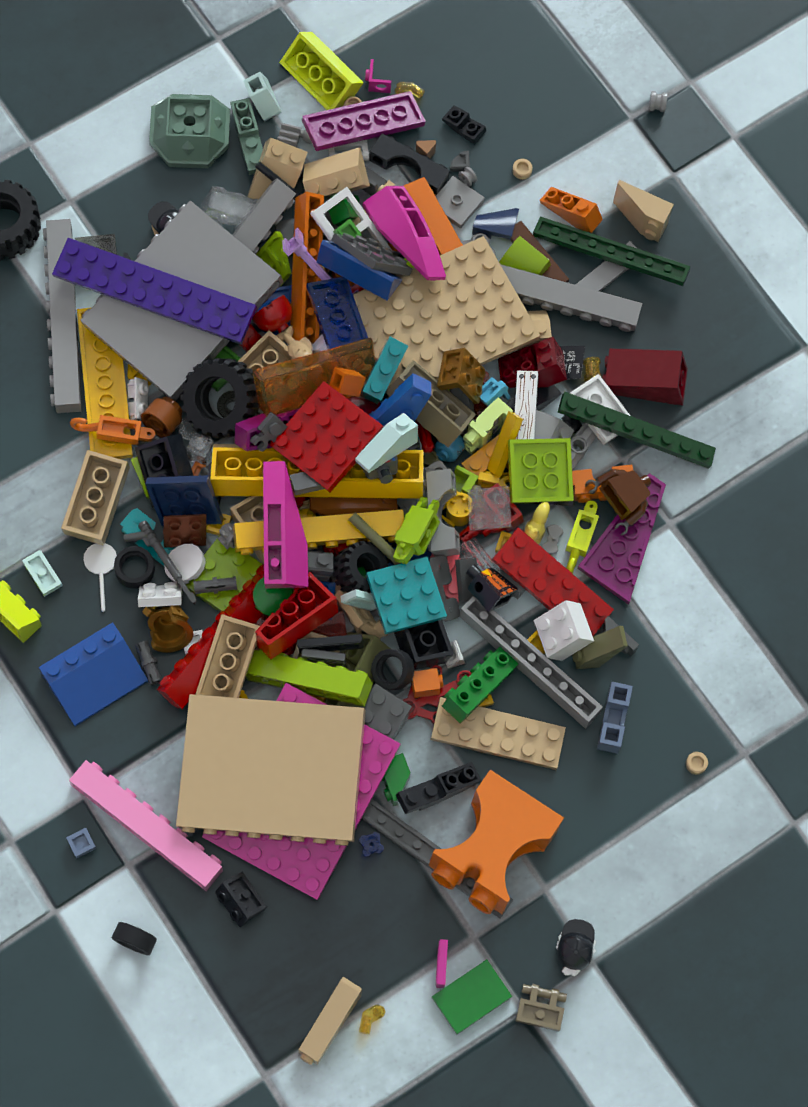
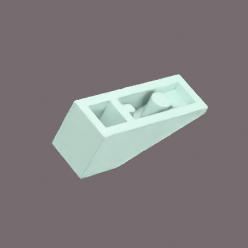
M405 413L401 414L384 426L358 454L355 461L370 473L417 443L418 425Z

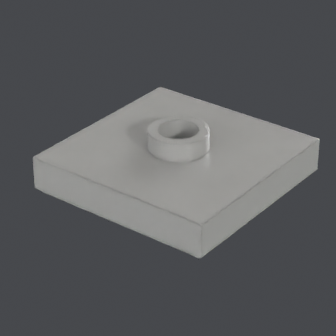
M454 176L436 195L448 220L459 228H462L485 199V197Z

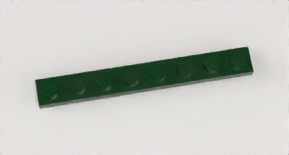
M541 216L533 231V236L680 286H684L691 266Z
M564 392L562 394L558 413L705 468L709 469L712 466L715 447L571 393Z

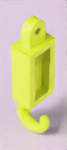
M588 501L584 510L579 509L565 551L571 552L566 569L572 574L579 555L586 556L599 518L598 515H595L598 508L595 501ZM581 520L589 522L591 527L583 529L580 527L579 522Z

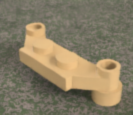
M336 585V594L334 596L337 598L339 606L350 617L351 623L358 629L365 631L368 635H375L379 639L386 637L388 634L385 635L380 619L375 622L367 610L341 603L340 596L347 592H342L340 590L341 586Z

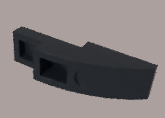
M470 762L438 774L434 779L402 790L395 796L404 813L408 814L418 809L421 811L449 799L480 783L482 780L473 763Z

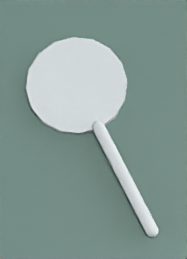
M106 543L104 546L93 544L88 547L83 559L85 567L90 572L99 575L102 612H105L103 574L113 570L114 561L117 556L113 547Z

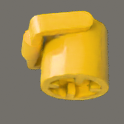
M457 490V495L449 499L443 507V510L446 508V517L442 515L447 524L453 528L454 526L467 525L471 521L470 517L473 515V501L471 497Z

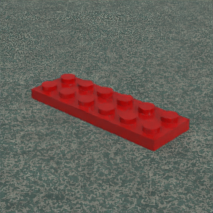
M519 527L491 559L548 610H551L565 600L580 603L592 636H594L605 619L614 610Z

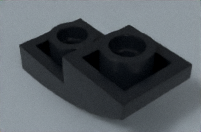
M455 105L442 118L446 125L473 144H476L486 132V126L471 119L468 112Z

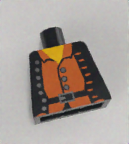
M474 564L466 572L473 580L468 586V590L488 612L507 604L518 590L514 584L494 568L481 571Z

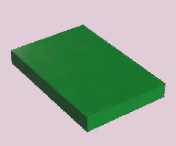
M486 959L431 998L456 1035H458L512 998V995Z

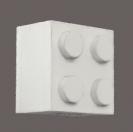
M565 600L534 620L547 658L563 661L594 642L580 603Z

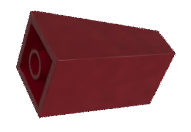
M609 349V356L605 357V368L607 370L606 374H603L602 379L614 395L683 405L688 368L682 351Z

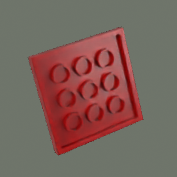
M323 381L288 421L284 432L277 436L274 443L271 441L269 445L331 493L356 464L355 458L384 426Z

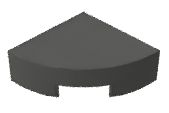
M469 151L459 153L451 161L450 172L464 171V168H470Z

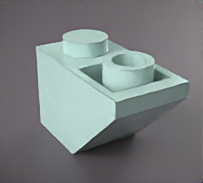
M261 72L243 80L251 100L264 121L282 113L268 79Z

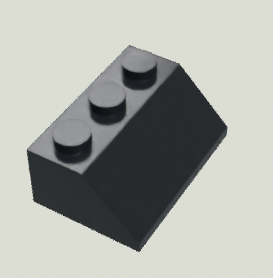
M181 434L166 436L135 447L145 483L146 479L151 477L193 476ZM149 495V499H150V502H151V506H152V508H153L154 505H153V502H152L151 497H150V495Z

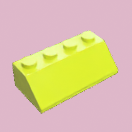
M299 32L279 62L326 110L344 106L345 101L355 96L364 83L313 32Z
M2 580L0 582V621L24 643L42 626L40 622L41 616L35 609L31 608L29 610L25 606V600L19 594L15 596L10 591L11 587Z

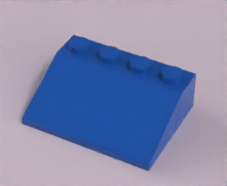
M113 622L39 667L42 677L74 726H77L148 682L147 677Z

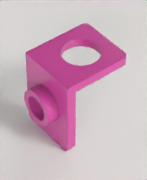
M371 59L370 69H366L365 81H369L368 91L391 93L390 80L372 79L374 59ZM383 84L387 87L379 88L376 85Z

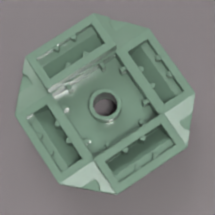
M171 94L151 106L149 144L168 167L209 168L229 148L230 108L212 95Z

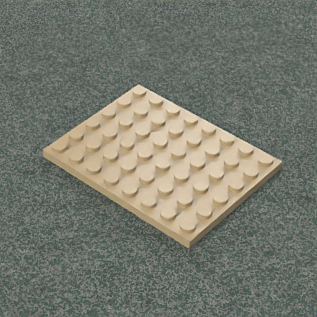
M484 236L440 255L446 274L445 280H426L413 267L410 276L396 275L402 281L388 301L366 289L339 301L343 313L372 366H374L386 340L390 336L408 345L388 388L413 360L438 381L444 351L466 348L481 365H484L540 339L539 331Z

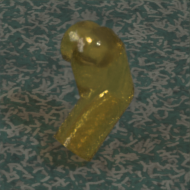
M399 82L395 88L396 94L411 91L419 99L425 92L424 89L413 82Z
M373 1005L363 1011L359 1033L370 1034L371 1024L385 1015L386 1011L383 1006Z

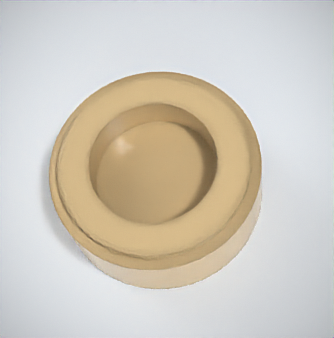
M518 159L513 164L512 172L516 178L523 180L531 176L533 167L530 161Z
M693 752L686 759L687 770L695 775L702 774L708 766V759L701 752Z

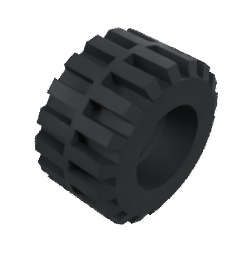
M360 541L338 553L339 555L334 559L336 563L333 564L335 572L332 574L333 577H336L337 581L335 583L337 586H341L340 590L342 592L346 591L348 593L357 589L371 593L367 577L364 578L357 569V561L364 566L366 573L389 567L388 563L390 561L388 558H385L384 554L375 545L373 546L372 542L368 541L365 543V541Z

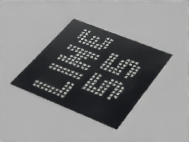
M560 346L564 355L567 379H581L585 346Z

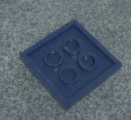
M208 475L151 477L146 479L145 484L161 526H164V516L206 514V525L222 524L223 515Z

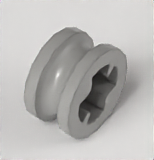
M469 167L464 168V172L461 171L458 174L460 180L469 187L472 185V182L475 183L478 180L474 171Z

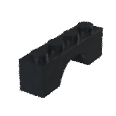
M382 133L370 150L369 161L385 170L395 165H405L414 169L420 178L425 177L435 196L449 181L450 171L444 165L431 161L428 156L415 152L408 145H402L391 136H386Z

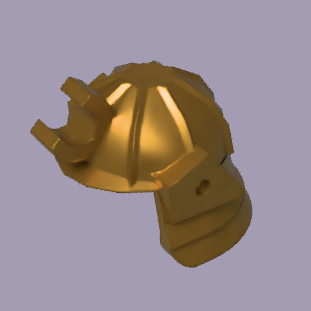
M179 605L163 606L162 608L158 606L145 607L142 611L144 615L149 617L148 627L151 630V646L154 650L175 652L183 649L192 641L193 629L187 622L189 617Z

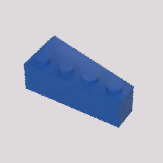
M412 373L394 390V393L388 399L386 398L381 402V406L369 415L383 426L403 413L415 421L431 397V382Z

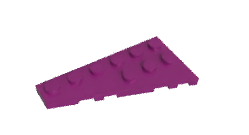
M650 473L647 475L651 480V485L647 487L650 495L646 498L648 505L644 516L633 526L630 525L626 534L620 535L625 531L624 526L619 525L617 529H615V526L618 523H624L626 519L621 520L617 514L577 568L628 605L666 487L665 483Z

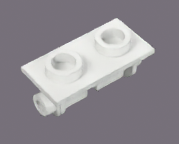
M134 377L127 384L128 399H134V402H128V412L130 420L138 421V419L141 420V414L148 407L149 387L147 380Z

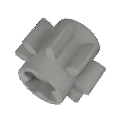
M231 523L223 525L219 530L221 536L218 537V540L226 549L229 547L235 548L234 524L232 525Z

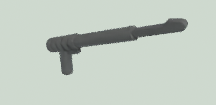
M147 521L139 523L140 532L124 534L125 543L143 540L147 547H153L173 579L179 582L193 604L197 603L194 593L190 592L183 582L182 575L162 547L160 540Z

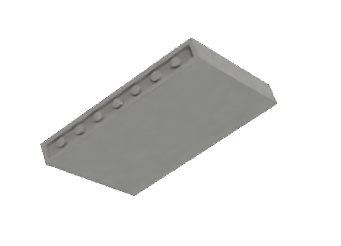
M192 201L181 206L175 218L170 219L165 224L164 230L152 238L151 244L146 249H142L135 262L255 304L257 306L255 313L283 283V279L278 272ZM103 294L97 298L96 304L91 309L84 312L80 320L84 327L164 395L174 401L184 392V389L181 388L182 384L188 381L186 379L187 374L194 372L193 367L197 364H202L205 360L214 359L230 341Z

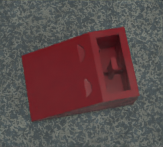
M554 337L544 339L498 358L500 380L508 388H516L517 371H538V387H550L567 380L563 351Z

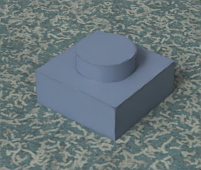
M87 828L66 837L76 859L96 849Z

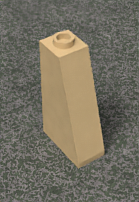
M342 977L299 1048L300 1058L310 1065L313 1062L317 1065L319 1064L361 997L362 988L345 977Z

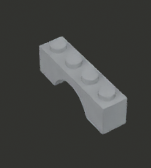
M451 469L426 472V479L423 481L424 490L427 492L428 497L426 509L433 499L438 500L440 503L436 514L440 524L428 545V550L435 557L440 555H460L459 533L455 528L443 524L442 521L444 505L449 499L457 495L455 474Z

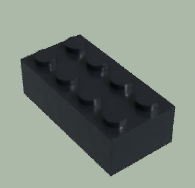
M442 619L394 632L399 649L409 654L413 660L414 670L445 664L454 655Z

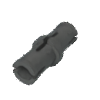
M236 576L221 579L212 577V580L193 581L195 595L209 592L218 594L219 591L237 590Z
M148 641L136 644L135 647L141 660L140 665L147 674L149 684H158L161 682L162 677L157 667V659L153 657Z

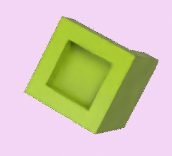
M457 465L454 471L456 490L471 496L479 476Z

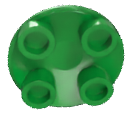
M264 577L261 578L253 590L255 608L263 614L270 616L280 608V604L285 599L287 600L294 593V588L265 589Z

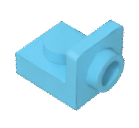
M491 377L482 386L480 401L489 406L501 396L509 400L511 398L507 392L509 388L503 381L500 380L498 382Z

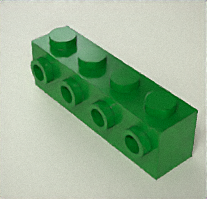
M501 647L495 652L490 650L483 658L484 663L480 664L478 662L470 670L472 674L469 677L467 675L463 676L457 683L459 687L456 690L452 687L445 694L446 701L442 707L460 724L518 666V663Z

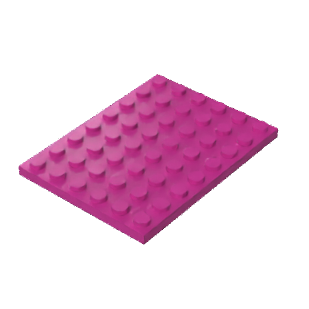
M287 683L276 700L327 705ZM364 725L355 830L401 746V743L367 725ZM217 831V835L203 834L202 836L204 839L316 900L319 899L347 847L335 845L334 840H326V844L313 843V839L304 838V842L291 841V837L283 836L282 840L269 839V835L262 834L260 838H249L247 833H239L238 837L226 836V831Z

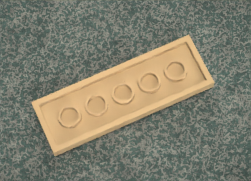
M440 697L430 740L553 770L557 769L566 727L479 706L460 724L442 707L446 698Z

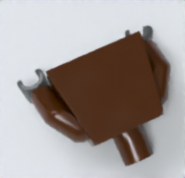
M611 469L597 477L598 480L596 481L588 480L585 487L589 484L595 485V488L588 492L589 494H594L598 486L601 485L599 489L620 519H626L624 523H618L615 526V529L619 525L624 526L625 531L620 534L624 535L627 533L628 527L630 525L633 526L645 514L648 505L646 498L650 495L647 487L651 485V480L647 475L639 477L636 471L633 470L626 472L625 470Z

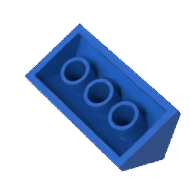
M322 240L316 263L386 301H388L400 285L402 279L394 274L371 269L332 241Z

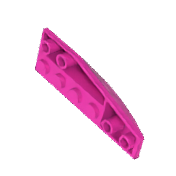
M386 186L363 202L362 206L376 229L426 280H445L446 274L434 238L422 213L404 186Z
M285 461L263 462L265 589L308 588V544Z

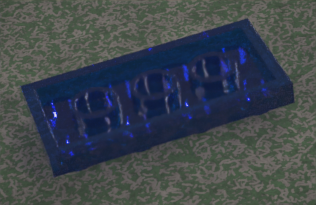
M344 277L307 283L306 289L329 355L334 356L370 349L371 344L348 280Z

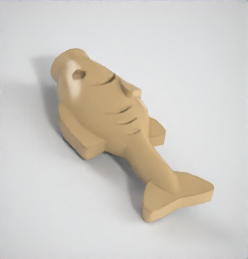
M292 326L276 335L281 341H286L288 344L284 350L288 353L291 361L305 368H311L314 365L313 345L309 339L303 337L300 341L295 340L292 337L294 332Z

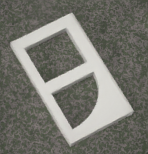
M345 187L310 213L327 239L331 241L335 234L333 232L334 228L324 216V213L346 198L361 219V222L356 225L358 230L362 232L367 228L373 238L379 242L381 248L385 247L392 251L348 187Z

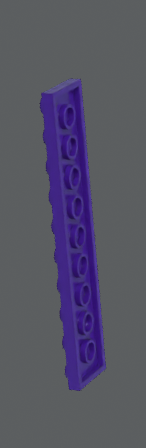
M67 238L52 273L54 277L238 344H242L257 309L255 304L71 238Z

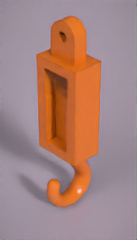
M100 415L98 423L86 424L87 420L85 418H73L70 421L71 427L77 431H97V439L138 445L139 440L151 442L155 439V431L152 428L141 427L142 421ZM125 428L135 429V435H127L123 431Z

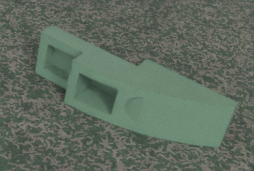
M246 98L232 101L230 105L244 162L246 163L249 175H253L256 172L255 166L260 160L263 147L250 99Z

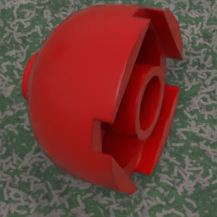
M282 295L255 313L252 319L257 327L264 332L278 331L281 333L289 327L287 323L293 315L292 306L285 295Z

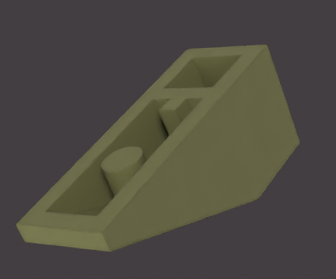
M623 626L615 627L594 636V642L572 654L577 669L601 667L628 646Z

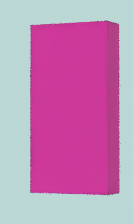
M440 939L438 943L436 988L445 987L448 940Z

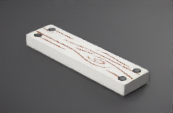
M517 371L515 413L523 418L516 439L535 438L538 371Z

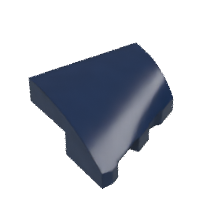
M513 208L476 215L472 235L481 233L489 239L492 236L511 240L519 209Z

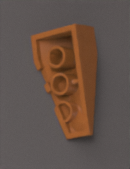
M309 497L310 511L322 516L397 510V498Z

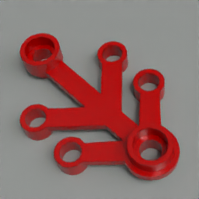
M434 665L430 668H437L440 671L438 675L442 674V668L439 665ZM463 670L458 673L457 680L440 688L439 695L421 697L417 700L414 698L411 683L408 697L403 699L404 702L411 705L414 709L408 719L418 716L431 720L434 724L435 720L433 717L437 711L431 712L421 707L427 704L438 707L440 697L445 696L452 687L456 690L459 687L457 683L465 675L469 677L472 673Z

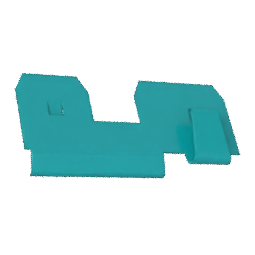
M136 508L120 523L123 526L121 531L124 534L140 532L141 530L138 525L142 521H147L152 530H154L156 522ZM163 539V541L161 542V545H162L163 548H164V539ZM138 540L135 543L139 547L148 550L152 557L164 566V563L153 547H147L143 540ZM165 547L164 550L169 555L176 547Z

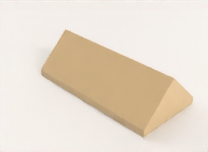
M221 615L195 695L239 698L257 643L255 631L260 627L259 625Z

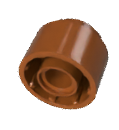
M169 397L154 399L141 414L143 424L147 428H152L160 438L170 436L182 422V409L180 405Z

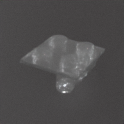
M472 486V489L467 490L470 531L512 527L509 486L491 488Z

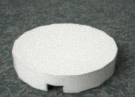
M193 544L177 546L168 555L182 575V580L185 584L190 583L189 581L192 579H197L203 572L206 564L203 552ZM165 566V573L167 574V576H168L173 582H176L177 584H179L178 581H175V580L173 579L172 575L170 574V572L168 571V569H167L166 566Z

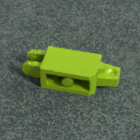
M420 497L416 506L412 505L409 512L406 513L401 528L395 534L394 540L397 544L393 556L395 562L407 564L413 554L419 556L425 553L440 524L436 515L440 506L438 500L433 499L426 509L428 499Z

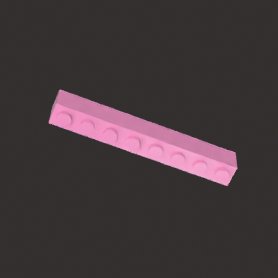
M85 760L69 779L71 786L198 886L207 891L223 872V868L220 865L222 862L213 854L208 856L204 853V847L198 842H190L186 838L188 835L182 832L180 828L176 830L169 825L171 822L161 814L158 817L152 812L154 809L145 801L140 803L135 799L137 797L136 794L130 789L126 788L124 790L119 786L120 782L112 775L107 777L103 774V769L97 763L92 762L91 764Z

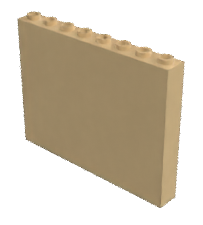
M190 694L176 826L182 828V832L195 833V829L204 830L203 834L217 835V831H226V836L238 837L239 833H247L249 838H260L262 834L269 835V839L282 840V837L286 836L291 837V841L304 842V838L313 839V843L326 844V840H334L335 845L348 846V842H354L366 710L359 707Z

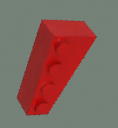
M311 572L308 573V588H295L293 590L294 593L287 600L285 599L280 604V608L275 613H272L255 631L258 647L270 660L338 613L337 598Z

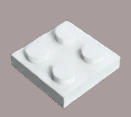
M168 582L158 586L155 583H146L139 587L138 607L182 604V587L180 584L177 585L176 582Z

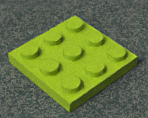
M571 438L508 440L511 503L574 501Z
M217 538L204 554L206 564L203 572L197 579H192L189 581L190 583L185 585L190 592L195 594L193 581L212 580V577L221 579L236 576L237 590L219 591L218 594H214V592L196 594L200 599L222 612L229 606V601L243 590V585L255 576L256 570L262 563L250 555H241V552H235V548L229 547L226 549Z

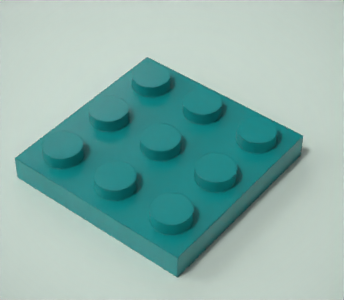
M428 557L412 560L407 564L401 563L366 573L385 635L447 617Z

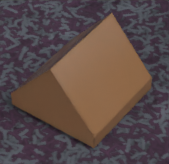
M436 140L416 141L415 152L426 155L431 159L435 154Z

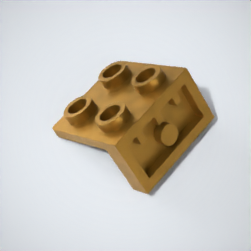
M466 348L444 351L437 387L441 391L459 387L474 404H478L486 375L485 368Z

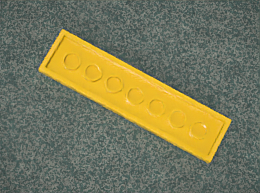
M91 308L77 309L88 424L98 423L100 415L129 419L123 359L84 327L80 321L84 312ZM125 428L123 433L131 435L130 429ZM97 431L88 432L90 451L118 459L133 458L132 444L97 439Z

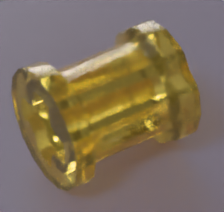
M588 357L583 360L586 373L584 381L587 382L597 374L602 378L599 369L601 364L600 358Z

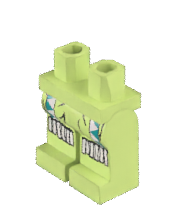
M499 397L477 417L476 422L472 420L468 424V432L463 436V439L465 441L464 449L470 454L477 448L481 449L490 442L492 435L503 426L508 411L513 412Z

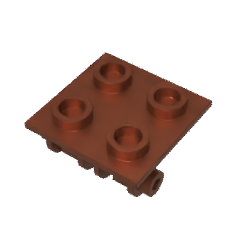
M206 514L164 516V548L177 547L183 544L206 546Z

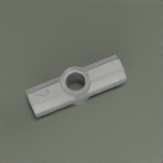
M584 423L575 437L571 439L572 471L597 437L587 423ZM573 446H578L581 448V451L575 450Z

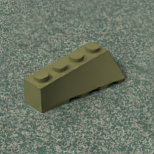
M347 632V635L360 634V633ZM362 634L364 639L363 649L341 650V653L346 655V669L353 672L356 670L364 671L368 674L372 683H374L371 673L372 662L379 652L391 648L375 635ZM328 698L325 700L327 705L361 707Z

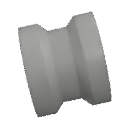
M651 91L649 111L659 110L660 112H665L667 93L657 94L655 91Z

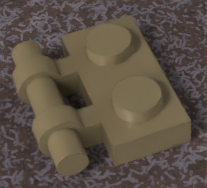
M523 984L521 993L530 994L529 1000L520 999L515 1022L560 1031L565 1008L557 1007L556 1003L557 1001L565 1003L567 994L559 992L558 989L552 988V990L539 988V985L532 984V986ZM537 996L550 999L549 1005L536 1002Z

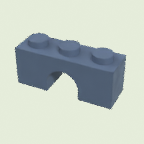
M611 682L597 745L598 750L618 754L622 744L625 729L624 723L633 686Z

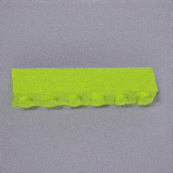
M261 649L254 650L246 674L248 681L283 688L287 683L306 694L365 707L373 685L368 674L361 670L353 672L345 667L336 666L335 668L320 661L313 663L302 657H297V659L290 658L283 653L270 660Z

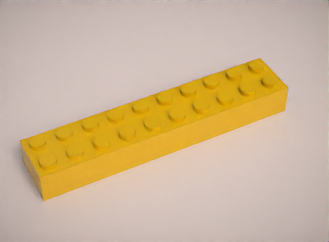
M213 447L210 482L215 496L263 497V462L285 461L289 479L290 475L301 473L302 471L273 448H267L261 452L260 450L245 451L242 448ZM404 450L398 454V470L395 475H392L393 480L390 483L383 484L379 478L368 479L360 465L356 462L331 493L323 489L296 496L294 493V497L420 499V497H423V450Z

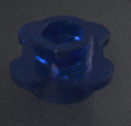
M374 832L367 836L362 835L359 839L363 846L362 853L364 856L368 857L376 852L382 853L384 847L380 843L379 833Z

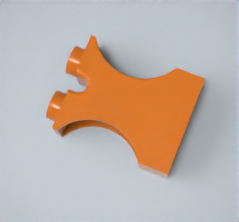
M489 770L476 789L471 802L476 819L474 833L466 841L455 847L435 849L428 866L434 869L431 873L433 879L448 889H454L456 884L461 885L467 877L473 878L475 884L468 899L469 902L483 913L491 914L493 910H496L503 914L510 900L505 884L506 868L522 855L532 852H544L557 833L564 817L500 775Z

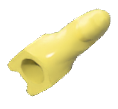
M542 502L538 505L532 519L525 526L524 532L537 544H540L546 531L545 523L550 512L548 502Z

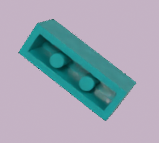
M391 336L386 340L360 396L378 405L408 345Z

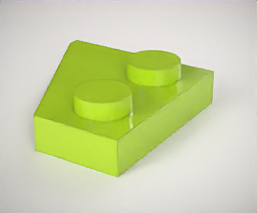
M275 231L256 255L278 272L284 283L292 273L287 254L283 251L282 233Z

